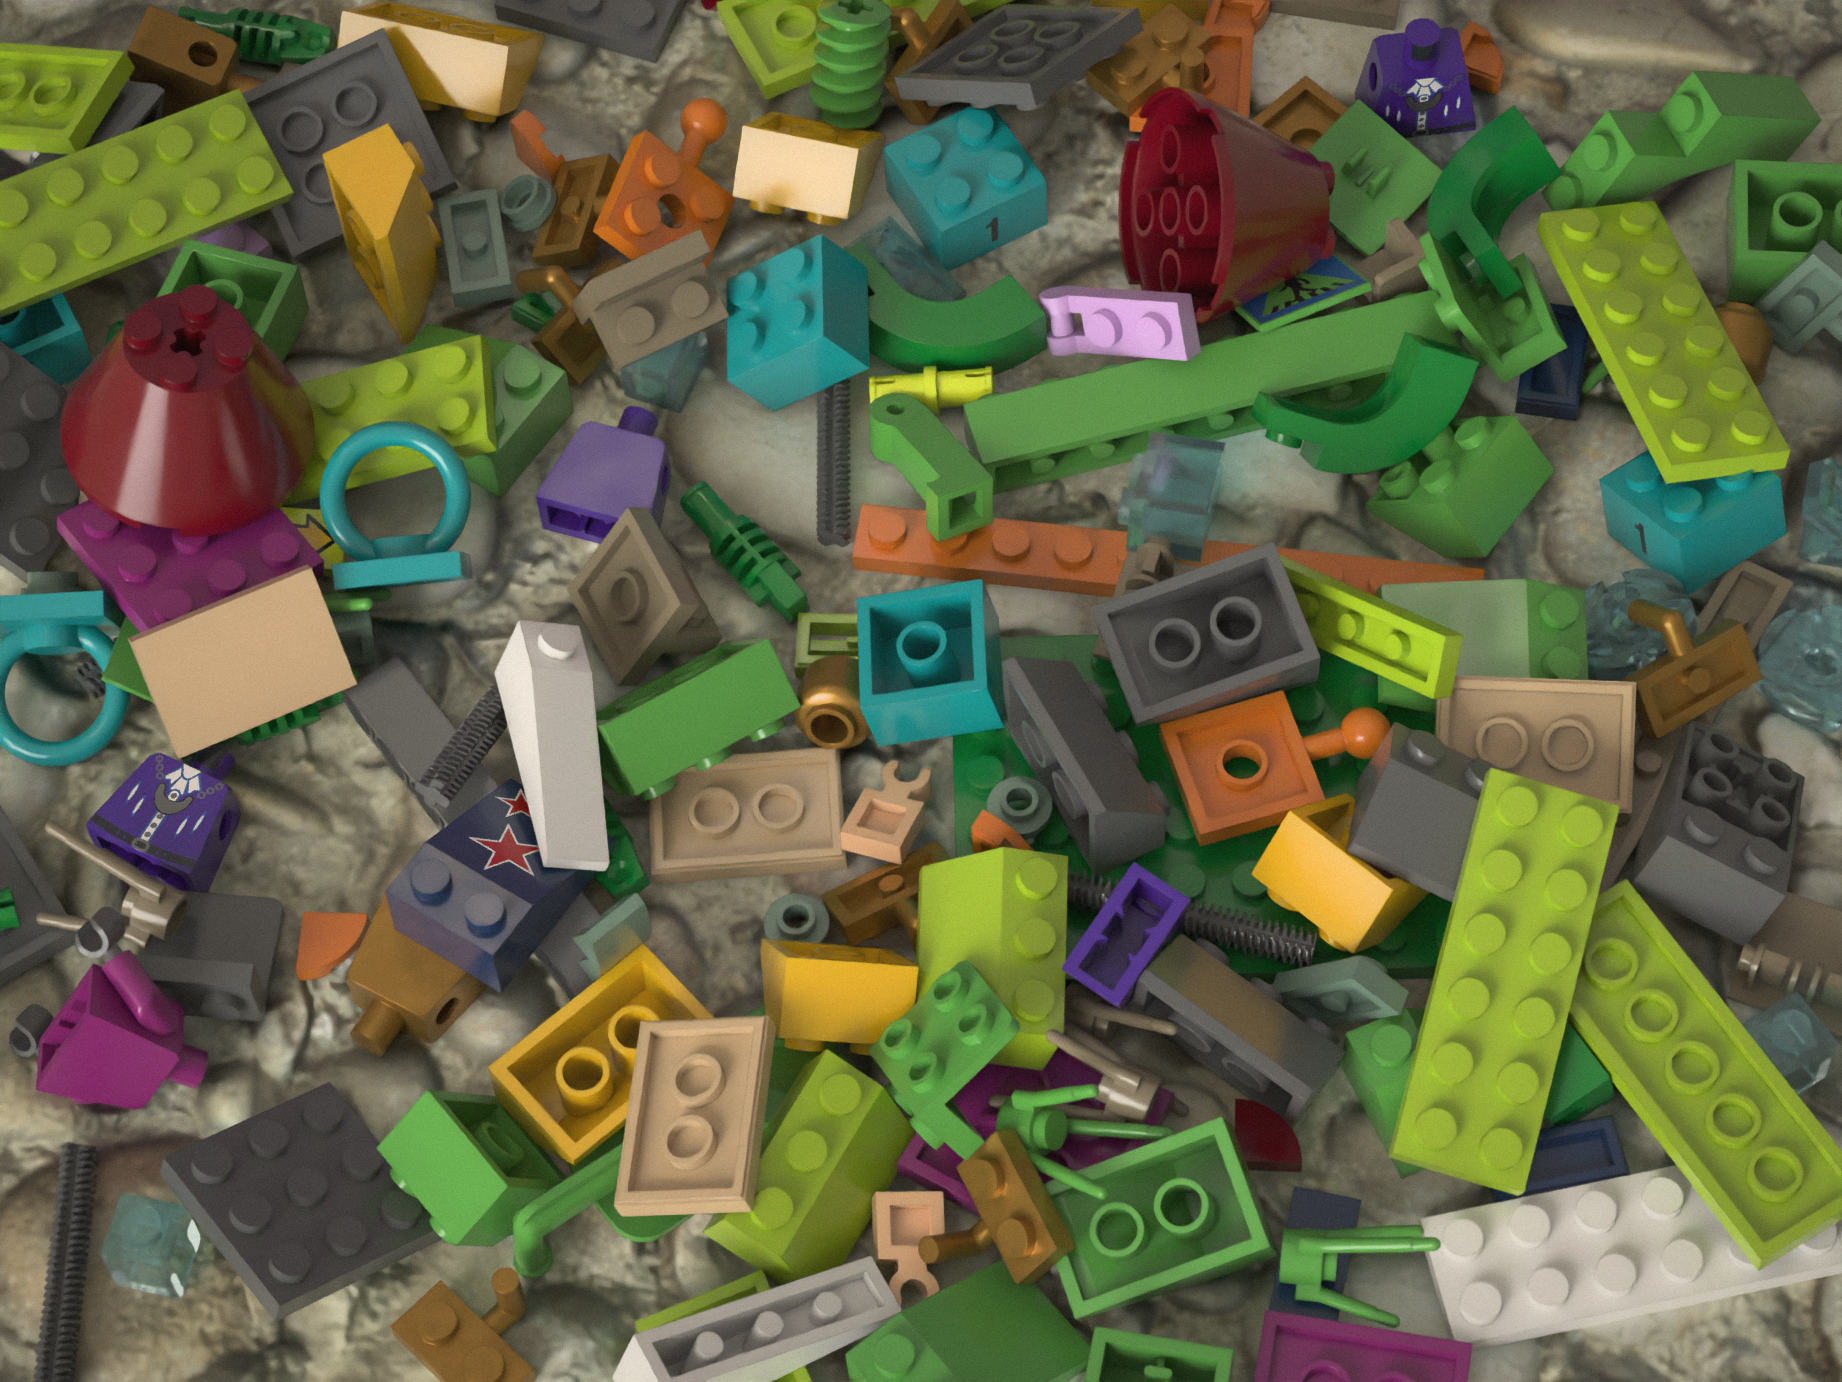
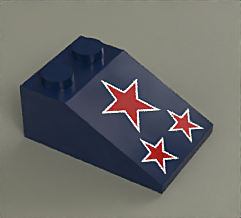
M510 778L428 839L386 889L385 894L393 924L397 931L502 993L597 871L543 866L523 785ZM607 834L610 856L617 847V840Z

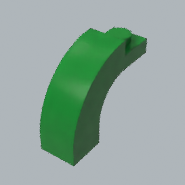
M1515 105L1479 130L1449 161L1431 193L1426 217L1428 232L1431 231L1466 277L1469 280L1473 278L1479 287L1489 280L1503 300L1524 285L1499 249L1501 230L1512 212L1524 200L1562 174L1535 130Z
M861 242L846 250V252L867 266L869 351L897 369L913 374L923 373L924 366H937L938 372L979 369L992 366L993 375H996L1026 362L1047 349L1046 314L1011 274L966 299L951 302L930 301L914 296L901 288Z
M1405 331L1387 379L1365 401L1345 409L1325 410L1258 391L1251 415L1267 430L1265 437L1269 440L1291 448L1299 449L1301 447L1299 454L1315 470L1339 474L1376 471L1395 465L1413 456L1431 443L1448 426L1465 400L1479 361L1460 347Z

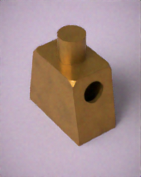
M148 5L127 50L128 57L135 66L129 81L156 84L165 90L162 118L236 89H240L241 93L267 82L239 73V45L233 39Z
M384 894L347 973L346 981L353 1001L358 1007L365 1010L350 1031V1036L361 1047L376 1055H383L400 1030L425 1043L436 1042L489 985L397 931L393 924L386 894Z

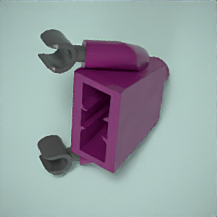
M102 907L91 917V921H87L78 929L75 937V945L79 952L90 958L102 957L106 964L103 967L92 964L55 1018L44 1007L37 1004L29 1005L16 1018L17 1027L10 1033L9 1044L13 1052L20 1056L29 1057L34 1054L38 1056L36 1062L38 1065L36 1090L69 1097L78 1104L103 1103L139 1109L146 1106L164 1080L192 1089L196 1088L206 1072L208 1053L205 1050L183 1044L184 1009L178 1002L168 998L151 980L130 949L123 952L118 946L117 942L124 936L126 925L120 913L111 907Z

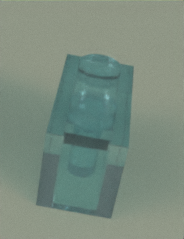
M1156 431L1151 432L1145 455L1134 453L1130 469L1129 486H1124L1121 494L1118 524L1128 525L1126 550L1137 552L1139 545L1146 543L1149 537L1158 536L1171 543V552L1174 558L1201 562L1220 496L1225 442Z

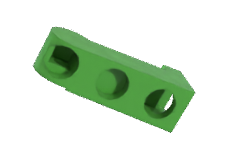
M890 393L874 399L869 407L870 450L880 461L893 464L926 502V528L934 538L941 542L993 523V477L925 405L911 395Z

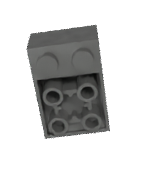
M1692 719L1684 728L1638 844L1630 884L1637 893L1743 947L1745 943L1750 944L1787 894L1805 777L1793 771L1786 763L1778 759L1767 758L1736 742L1726 732L1711 729Z

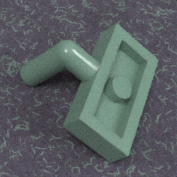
M1823 239L1752 306L1762 313L1763 320L1770 325L1774 332V340L1792 355L1822 328H1825L1842 343V255Z

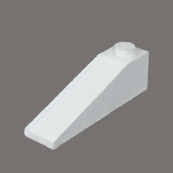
M519 620L494 673L543 866L606 871L610 862L593 679L580 627L576 625Z
M868 1256L634 1334L612 1378L615 1382H772L876 1331L901 1312L902 1309L872 1256Z

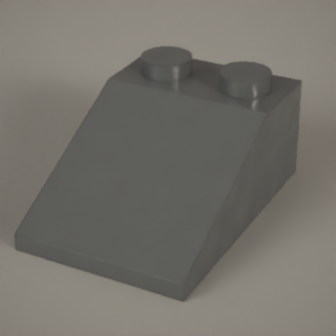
M1274 541L1091 606L1092 615L1136 727L1192 716L1281 690L1285 692L1318 680L1321 657Z

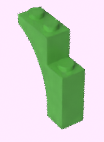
M1693 70L1659 113L1607 110L1560 168L1562 174L1549 182L1541 194L1552 212L1636 202L1654 191L1683 178L1713 168L1734 164L1735 159L1788 161L1822 120L1793 77Z

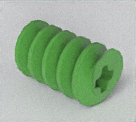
M823 0L818 4V16L823 21L816 25V38L820 42L814 46L813 51L814 59L818 63L812 67L811 79L815 84L809 90V100L815 106L822 108L821 117L825 122L837 128H865L875 124L881 118L882 103L880 100L884 96V83L882 80L886 76L885 58L889 51V41L887 38L891 33V19L889 17L893 12L887 4L880 0Z

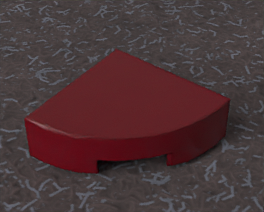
M1235 1098L1234 1131L1248 1169L1252 1171L1301 1172V1149L1297 1137L1289 1124L1267 1106L1251 1100Z

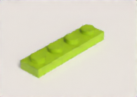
M1279 555L1317 647L1429 698L1440 699L1452 696L1463 634Z

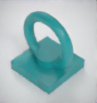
M379 422L366 426L350 435L330 457L320 484L322 517L335 543L348 556L357 561L332 564L334 590L346 592L365 589L373 590L473 579L470 554L462 551L447 552L460 537L468 519L471 504L469 477L458 453L436 432L411 422ZM402 446L422 453L433 462L442 476L446 491V501L442 517L431 533L369 540L356 529L346 509L345 488L351 471L364 456L383 447Z
M105 591L0 596V638L2 639L0 641V745L15 757L31 764L46 767L75 764L101 751L112 741L122 727L129 709L131 693L106 682L105 700L97 719L83 733L64 741H43L25 733L13 721L5 700V687L8 675L16 661L25 652L36 655H66L79 653L84 649L93 656L102 672H104L115 644L109 636H118L126 616L112 597Z

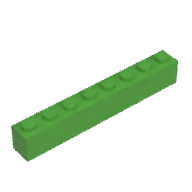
M1434 290L1420 293L1405 292L1387 301L1359 308L1354 306L1343 307L1330 315L1301 322L1293 321L1262 334L1256 332L1244 336H1224L1214 343L1200 346L1201 352L1188 361L1149 358L1124 365L1109 364L1092 373L1067 379L1051 378L1042 381L1034 387L1005 394H986L976 401L963 404L965 439L971 455L993 477V495L1265 429L1251 415L1258 391L1325 410H1339L1355 406L1372 396L1385 382L1394 364L1405 331L1456 347H1460L1455 333L1451 334L1434 307L1433 302L1440 298L1439 292L1436 293Z

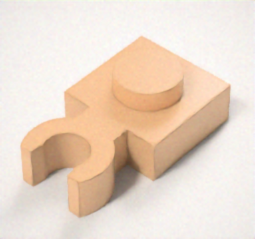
M891 760L882 771L883 791L864 787L840 830L842 850L902 865L926 821L925 803L932 794L931 770L923 767L917 779L911 782H901L900 761Z
M943 1191L875 1192L871 1198L874 1262L876 1265H894V1275L887 1285L899 1306L901 1307L902 1300L900 1294L901 1287L905 1285L917 1287L922 1293L923 1300L939 1292L938 1282L927 1271V1265L942 1264L944 1261L930 1264L925 1263L919 1255L918 1245L924 1236L945 1233Z

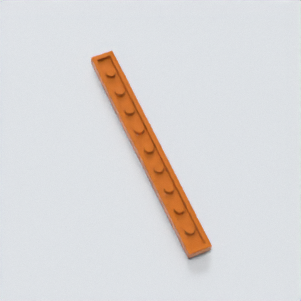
M861 504L852 561L854 570L957 581L983 579L985 584L1113 597L1128 550L1137 552L1139 545L1146 543L1149 537L1158 536L1168 540L1172 545L1171 552L1174 555L1175 562L1199 568L1256 548L1259 545L993 518V523L938 542L926 528V510ZM1276 547L1279 555L1373 596H1376V590L1381 584L1484 580L1485 569Z

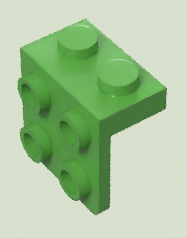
M1431 231L1419 237L1425 257L1418 261L1419 267L1434 292H1439L1441 296L1433 302L1441 321L1451 334L1459 329L1464 334L1461 336L1462 342L1468 354L1479 361L1478 368L1488 364L1504 384L1568 347L1537 270L1524 252L1508 261L1524 286L1503 300L1489 280L1480 287L1475 281L1471 283Z
M964 960L957 963L950 971L939 976L932 984L930 990L900 1019L892 1022L884 1030L881 1038L868 1051L890 1080L884 1088L898 1105L912 1116L908 1121L916 1132L935 1150H938L946 1143L966 1161L985 1141L952 1097L1017 1035L1020 1023L982 974L969 961Z

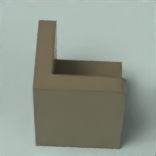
M1399 217L1387 222L1385 248L1351 266L1369 280L1372 286L1371 291L1354 297L1361 307L1390 300L1394 296L1405 292L1420 293L1428 291L1429 284L1418 264V261L1425 257L1421 243Z

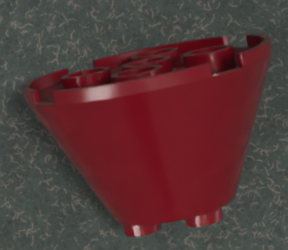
M1167 87L1157 91L1147 100L1139 112V117L1147 118L1139 141H1127L1119 184V238L1128 284H1140L1142 291L1191 294L1197 329L1309 270L1318 259L1330 258L1335 246L1334 230L1331 224H1329V196L1332 194L1335 185V174L1330 162L1318 161L1308 150L1187 87Z
M191 285L184 288L181 292L154 298L127 316L121 329L88 365L69 391L61 415L60 435L62 453L71 477L86 497L113 518L138 529H141L142 523L158 527L179 529V537H200L227 533L255 523L271 514L291 497L306 475L307 464L315 439V424L310 402L302 386L244 316L232 305L218 298L215 291L204 285Z

